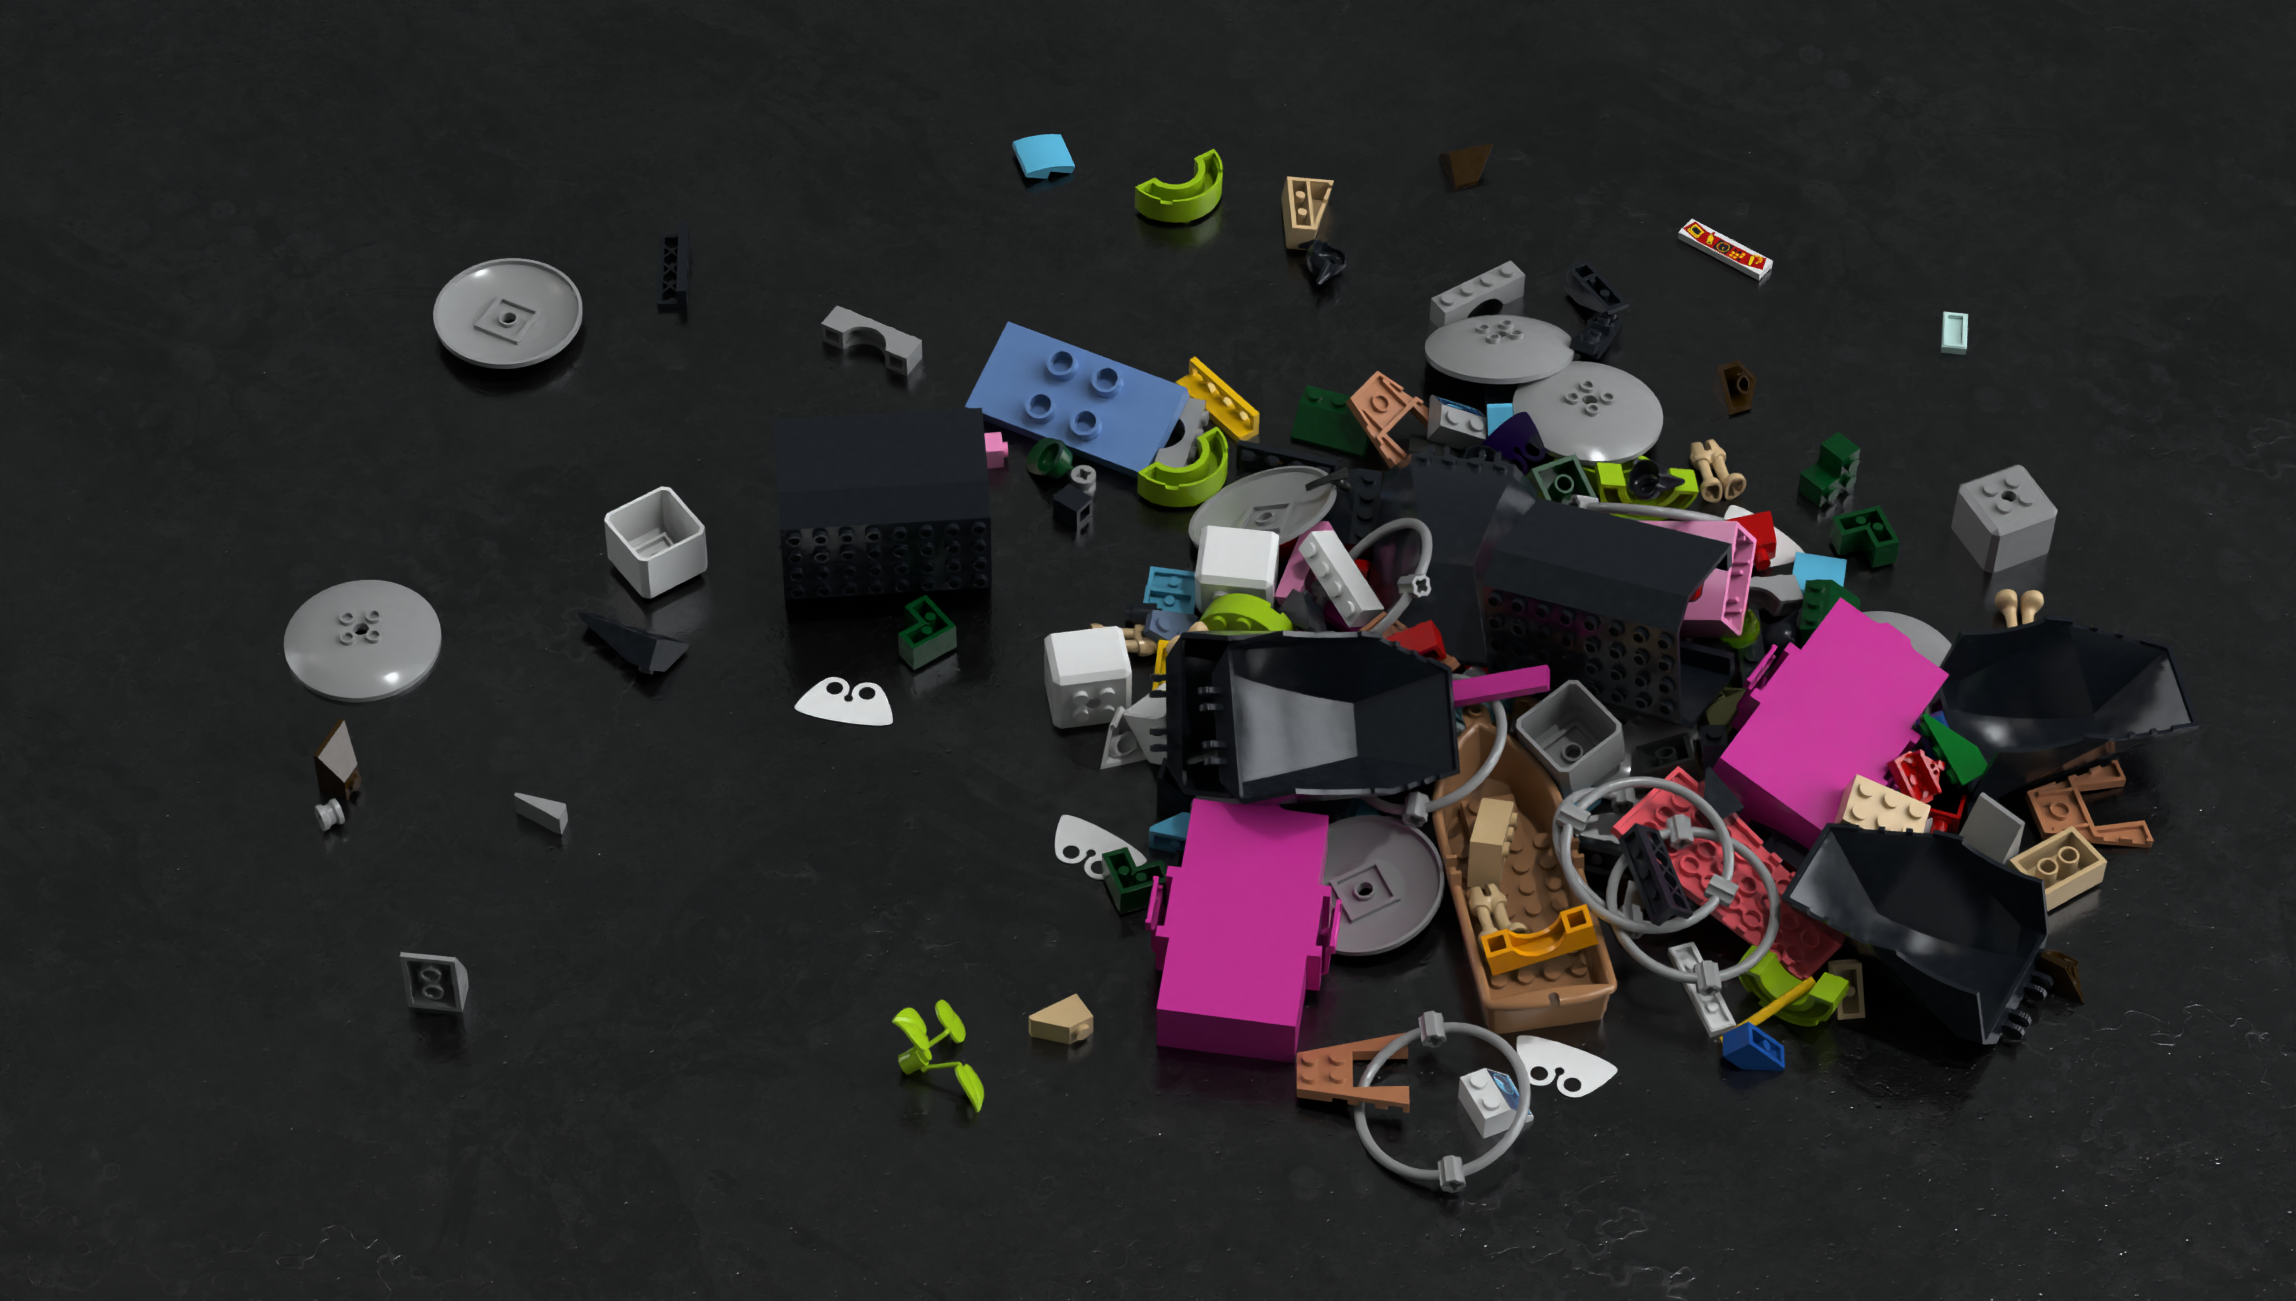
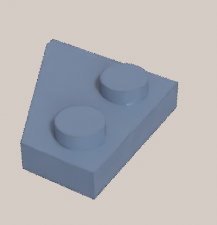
M1152 610L1147 614L1144 635L1156 642H1159V640L1170 641L1175 636L1181 635L1182 632H1188L1189 628L1197 622L1198 616L1195 614Z

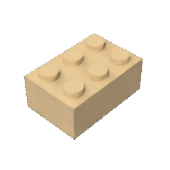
M1856 774L1844 789L1834 823L1859 825L1860 829L1878 830L1879 826H1883L1887 831L1906 832V828H1913V832L1923 833L1931 806Z
M2071 826L2009 860L2008 867L2044 880L2047 911L2102 882L2107 861Z

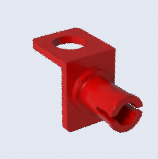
M1962 795L1957 815L1930 808L1928 817L1933 818L1930 829L1931 834H1933V830L1949 831L1957 834L1964 811L1966 795Z

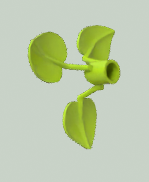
M939 1000L936 1003V1015L945 1030L931 1041H928L926 1025L916 1010L905 1008L897 1013L892 1023L900 1027L915 1045L898 1055L901 1069L909 1075L919 1069L924 1073L928 1070L955 1068L957 1079L969 1097L975 1113L979 1112L984 1099V1088L971 1066L968 1064L963 1066L960 1062L928 1065L932 1059L929 1048L948 1034H950L955 1043H961L965 1039V1027L945 1000Z

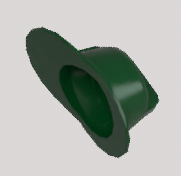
M1044 438L1035 444L1029 452L1026 466L1028 471L1033 474L1059 479L1067 471L1074 469L1071 465L1073 455L1065 447V443L1062 440Z

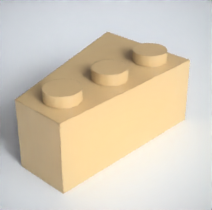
M1287 176L1281 200L1286 246L1288 249L1307 250L1298 248V245L1315 239L1334 180Z
M1482 798L1470 839L1467 887L1479 886L1481 889H1485L1486 884L1494 883L1500 890L1505 860L1509 857L1510 843L1512 844L1514 829L1517 828L1518 813H1514V802Z

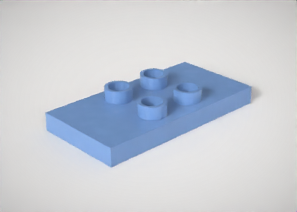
M1008 321L965 408H982L984 421L1037 441L1044 438L1062 440L1065 443V447L1072 454L1138 479V472L1153 464L1158 450L1165 447L1190 395L1186 387Z

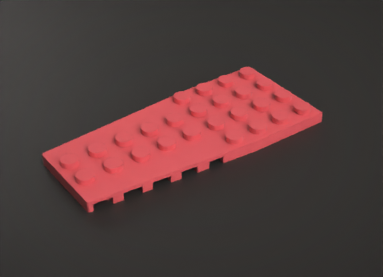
M1679 766L1665 778V780L1675 782L1696 794L1698 793V782ZM1654 788L1612 827L1610 833L1619 839L1635 823L1656 830L1666 829V819L1677 814H1684L1690 817L1692 827H1706L1700 823L1699 818L1696 816V806L1676 794ZM1738 817L1736 822L1726 827L1730 837L1744 844L1760 858L1773 877L1780 898L1781 919L1779 930L1769 950L1777 954L1780 964L1789 974L1803 982L1817 973L1843 946L1781 902V896L1794 877L1795 872L1793 871L1790 874L1781 865L1783 860L1775 852L1770 854L1762 846L1764 842ZM1694 838L1692 846L1676 850L1670 847L1668 839L1663 840L1685 896L1701 907L1709 900V898L1704 897V893L1714 874L1722 875V845L1710 840ZM1734 852V871L1731 882L1739 885L1738 891L1729 908L1719 904L1710 914L1749 944L1758 947L1765 936L1770 918L1767 891L1754 868L1743 857Z

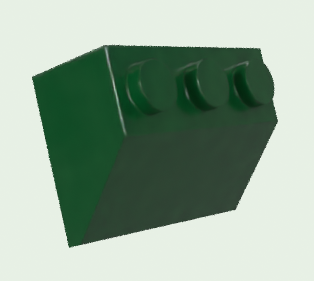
M1309 385L1306 386L1299 401L1290 440L1362 459L1371 439L1346 404L1352 396Z
M1806 580L1800 624L1802 648L1840 597L1859 611L1861 605L1860 598L1833 580Z

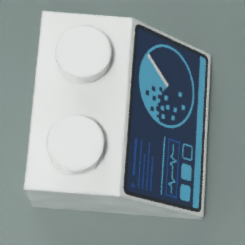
M1487 1068L1460 1077L1458 1098L1482 1138L1484 1139L1508 1130L1515 1118L1519 1104V1092L1510 1077ZM1530 1110L1528 1111L1525 1123L1534 1119Z

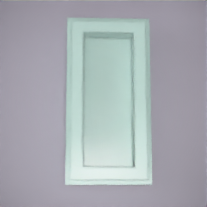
M1943 312L1941 353L1966 355L1968 314Z

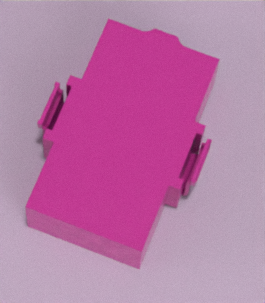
M1841 597L1801 650L1790 642L1768 675L1765 676L1766 671L1776 658L1773 653L1777 646L1773 644L1751 675L1746 679L1742 686L1746 691L1736 705L1738 714L1730 724L1739 733L1713 767V771L1744 806L1739 815L1742 821L1749 824L1751 820L1769 826L1797 841L1808 850L1812 848L1826 823H1834L1844 789L1856 774L1895 791L1899 789L1887 762L1911 751L1918 742L1921 735L1911 729V727L1949 676L1948 673L1915 651L1909 637L1888 622L1877 623Z
M1193 799L1182 867H1167L1166 907L1163 906V885H1159V876H1153V888L1150 895L1147 919L1145 920V930L1151 931V949L1156 953V970L1163 971L1156 1009L1158 1046L1289 1063L1295 1062L1306 989L1320 990L1321 975L1328 973L1331 954L1336 952L1341 920L1342 900L1337 899L1336 907H1332L1331 911L1332 886L1322 885L1328 851L1329 815L1289 811L1281 808L1279 805L1255 806L1243 805L1242 803L1233 804Z

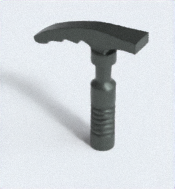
M1347 468L1306 484V491H1311L1319 486L1331 483L1346 493L1350 492L1352 486L1344 480L1349 478Z

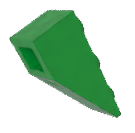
M1926 713L1919 718L1921 722L1918 724L1919 729L1925 738L1929 737L1934 745L1932 751L1936 759L1945 763L1948 769L1945 773L1952 785L1956 784L1958 789L1982 776L1988 765L1977 746Z

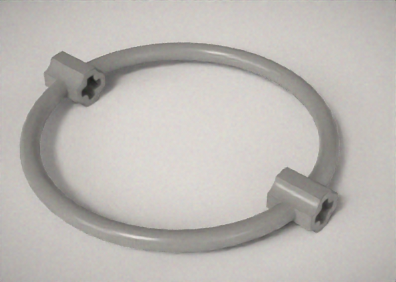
M1572 495L1571 499L1567 502V505L1601 513L1654 516L1685 521H1727L1724 518L1701 512L1649 505L1599 502L1598 498L1582 495ZM1631 519V520H1635V521H1651V520Z
M1401 518L1391 521L1371 532L1348 553L1352 560L1355 561L1365 550L1382 537L1405 528L1415 529L1419 532L1422 539L1421 557L1415 574L1400 577L1397 585L1401 598L1392 610L1369 632L1383 634L1400 617L1413 598L1428 596L1432 589L1430 579L1426 576L1432 556V536L1429 528L1418 519ZM1314 580L1311 589L1313 595L1317 598L1316 603L1324 611L1327 601H1331L1319 580Z
M1452 673V681L1472 678ZM1489 701L1495 714L1497 726L1492 750L1478 772L1461 787L1433 801H1430L1427 795L1421 794L1418 791L1409 792V795L1405 797L1404 804L1390 803L1376 796L1362 797L1361 799L1377 810L1402 815V820L1407 825L1423 827V824L1427 822L1428 813L1450 806L1470 794L1487 778L1497 764L1507 737V718L1501 701Z
M1645 776L1616 779L1595 788L1576 805L1566 801L1556 819L1555 824L1563 827L1560 839V860L1569 887L1583 905L1587 904L1590 912L1618 928L1645 934L1678 931L1698 923L1708 916L1719 904L1729 908L1738 891L1739 885L1731 882L1734 871V850L1724 822L1713 807L1702 797L1675 782ZM1648 787L1671 792L1696 806L1715 828L1723 851L1722 875L1714 874L1704 893V897L1709 898V900L1694 911L1689 919L1679 918L1664 922L1661 926L1623 918L1598 904L1579 882L1571 860L1573 833L1580 835L1585 829L1591 813L1585 810L1601 797L1621 789Z
M1597 787L1584 788L1571 793L1556 809L1552 823V837L1560 864V839L1563 827L1555 824L1559 812L1566 801L1574 805ZM1634 788L1621 789L1601 797L1611 800L1614 813L1619 816L1627 814L1641 801L1635 798ZM1573 866L1575 874L1585 891L1598 904L1607 909L1606 902L1584 882ZM1689 899L1688 903L1693 913L1697 910L1698 905ZM1622 905L1618 910L1619 916L1623 918L1651 923V921L1643 920V914L1638 905ZM1677 916V917H1675V918H1673V919H1671V920H1667V921H1665V922L1673 921V920L1679 919V918H1681V917H1678V916ZM1625 930L1631 939H1639L1644 934Z
M1677 814L1667 818L1665 823L1666 829L1659 830L1662 839H1668L1670 847L1676 850L1692 846L1694 838H1702L1721 844L1715 830L1692 827L1690 817L1684 814ZM1732 837L1730 838L1734 852L1743 857L1761 878L1767 891L1770 906V918L1765 936L1756 950L1745 960L1720 971L1718 970V964L1711 960L1702 961L1694 965L1693 973L1676 970L1658 963L1647 956L1634 944L1625 929L1611 925L1620 944L1642 966L1662 977L1678 982L1696 984L1697 994L1703 996H1713L1721 992L1722 981L1735 978L1754 967L1771 948L1780 925V898L1773 877L1753 851ZM1624 853L1613 867L1606 889L1607 910L1618 916V885L1628 865Z
M1429 1011L1418 1018L1419 1028L1397 1037L1372 1059L1365 1069L1358 1087H1370L1375 1074L1385 1061L1396 1051L1413 1041L1421 1039L1423 1046L1436 1048L1446 1042L1445 1033L1474 1036L1499 1049L1510 1061L1516 1073L1519 1084V1104L1509 1130L1490 1151L1472 1162L1463 1165L1461 1157L1449 1155L1437 1162L1438 1170H1424L1401 1164L1389 1157L1378 1147L1367 1126L1365 1117L1366 1102H1359L1358 1106L1354 1105V1119L1357 1132L1364 1147L1385 1168L1410 1179L1440 1181L1442 1191L1454 1193L1466 1187L1465 1176L1475 1173L1494 1162L1505 1153L1518 1137L1530 1107V1081L1520 1056L1503 1038L1476 1025L1444 1022L1442 1013Z

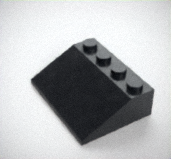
M1361 468L1347 470L1349 478L1344 480L1351 484V491L1346 493L1336 487L1337 495L1335 502L1329 512L1320 520L1330 523L1348 553L1377 528L1382 471ZM1374 544L1357 559L1372 561Z

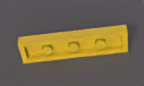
M1193 357L1190 359L1189 374L1177 380L1176 384L1187 388L1190 395L1189 398L1206 400V411H1209V419L1236 443H1238V440L1247 441L1259 434L1260 413L1198 358Z

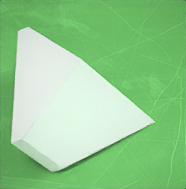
M1122 706L1117 708L1110 723L1100 770L1147 759L1123 715L1125 709Z

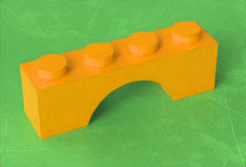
M1587 904L1561 911L1552 925L1539 932L1517 934L1506 928L1480 936L1493 976L1599 944Z

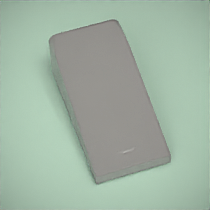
M515 792L514 799L517 813L555 833H563L568 822L565 803Z

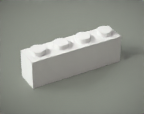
M1334 530L1311 531L1299 546V551L1348 627H1363L1383 612L1384 607Z

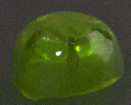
M1746 609L1742 635L1737 638L1723 637L1720 639L1732 648L1741 649L1749 647L1759 636L1760 622L1751 609Z

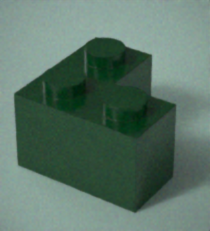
M1840 432L1821 443L1818 461L1800 473L1798 491L1819 507L1828 501H1833L1838 494L1845 489H1850L1855 484L1861 448Z
M1880 505L1832 517L1829 538L1838 555L1863 550L1872 568L1897 561L1900 541Z
M927 595L905 606V627L907 629L898 634L899 655L913 670L957 647L956 626Z
M1128 847L1102 854V876L1120 914L1149 906L1151 890L1153 888V876H1159V885H1163V902L1166 901L1167 869L1163 860L1136 867Z

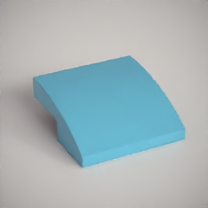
M1061 134L1030 136L1012 143L1014 152L1026 177L1047 179L1050 172L1072 173L1075 168Z
M1796 552L1792 575L1795 574L1803 595L1806 580H1833L1843 587L1847 560Z
M1150 566L1143 603H1157V608H1162V611L1194 614L1196 609V572Z

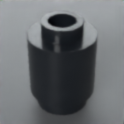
M1132 603V605H1126L1125 626H1132L1134 628V625L1137 624L1145 625L1147 614L1152 610L1162 611V608H1157V603Z

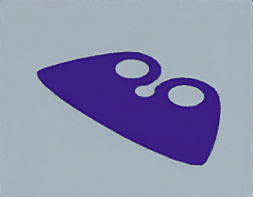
M1524 411L1515 414L1503 422L1482 443V445L1489 446L1497 452H1502L1501 456L1508 460L1512 458L1519 460L1523 466L1521 472L1524 475L1528 471L1527 463L1519 454L1514 453V447H1518L1521 450V454L1534 462L1540 461L1545 457V447L1539 431L1530 415ZM1526 444H1535L1539 448V455H1529L1525 449Z

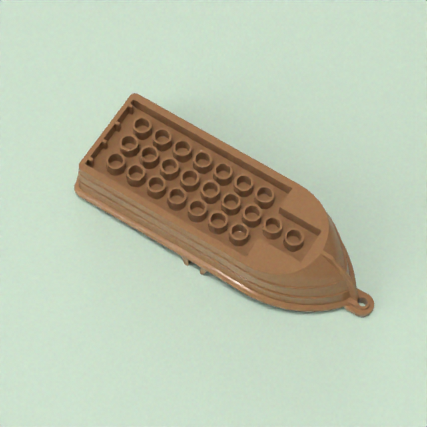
M1471 704L1463 708L1462 720L1465 730L1457 737L1460 774L1436 780L1432 801L1461 787L1478 772L1487 760L1495 742L1496 727L1492 725L1489 711L1483 704ZM1507 734L1502 754L1487 778L1461 800L1432 812L1441 861L1489 1031L1495 1034L1600 1020L1607 1010L1610 994L1617 988V980L1598 917L1589 911L1599 944L1495 976L1492 975L1486 954L1478 943V936L1483 930L1479 918L1470 912L1468 906L1469 889L1472 887H1467L1470 839L1482 798L1514 802V813H1518L1517 828L1514 829L1512 844L1510 843L1509 857L1505 860L1500 885V892L1505 895L1508 901L1506 913L1510 923L1519 922L1527 927L1528 933L1531 934L1552 925L1561 911L1583 905L1568 885L1553 844L1552 823L1556 809L1563 801L1562 796L1552 777L1539 760L1520 742ZM1572 835V864L1588 885L1584 873V854L1578 853L1580 840ZM1481 889L1483 895L1486 896L1485 889ZM1490 915L1494 928L1500 931L1495 917Z

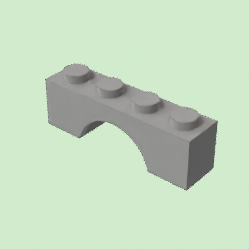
M1510 260L1431 298L1429 319L1440 328L1449 323L1466 319L1476 306L1486 300L1498 299L1503 305L1516 300L1524 294L1525 274Z
M838 305L821 323L822 341L843 350L856 344L876 346L885 354L886 368L908 376L922 359V340Z
M1188 399L1173 429V432L1178 434L1182 440L1171 447L1160 448L1155 462L1159 461L1166 466L1177 468L1189 466L1191 461H1196L1197 437L1204 433L1202 427L1207 426L1209 420V411H1206V400Z
M1795 574L1751 578L1748 603H1754L1763 607L1773 617L1787 616L1793 610L1799 611L1804 597Z

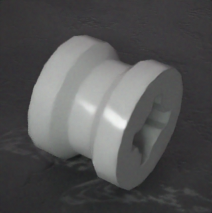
M1087 465L1075 467L1071 472V485L1083 490L1089 496L1095 493L1096 471Z
M335 798L329 800L326 805L319 804L314 806L317 820L324 831L330 829L333 824L340 825L345 823L342 809Z

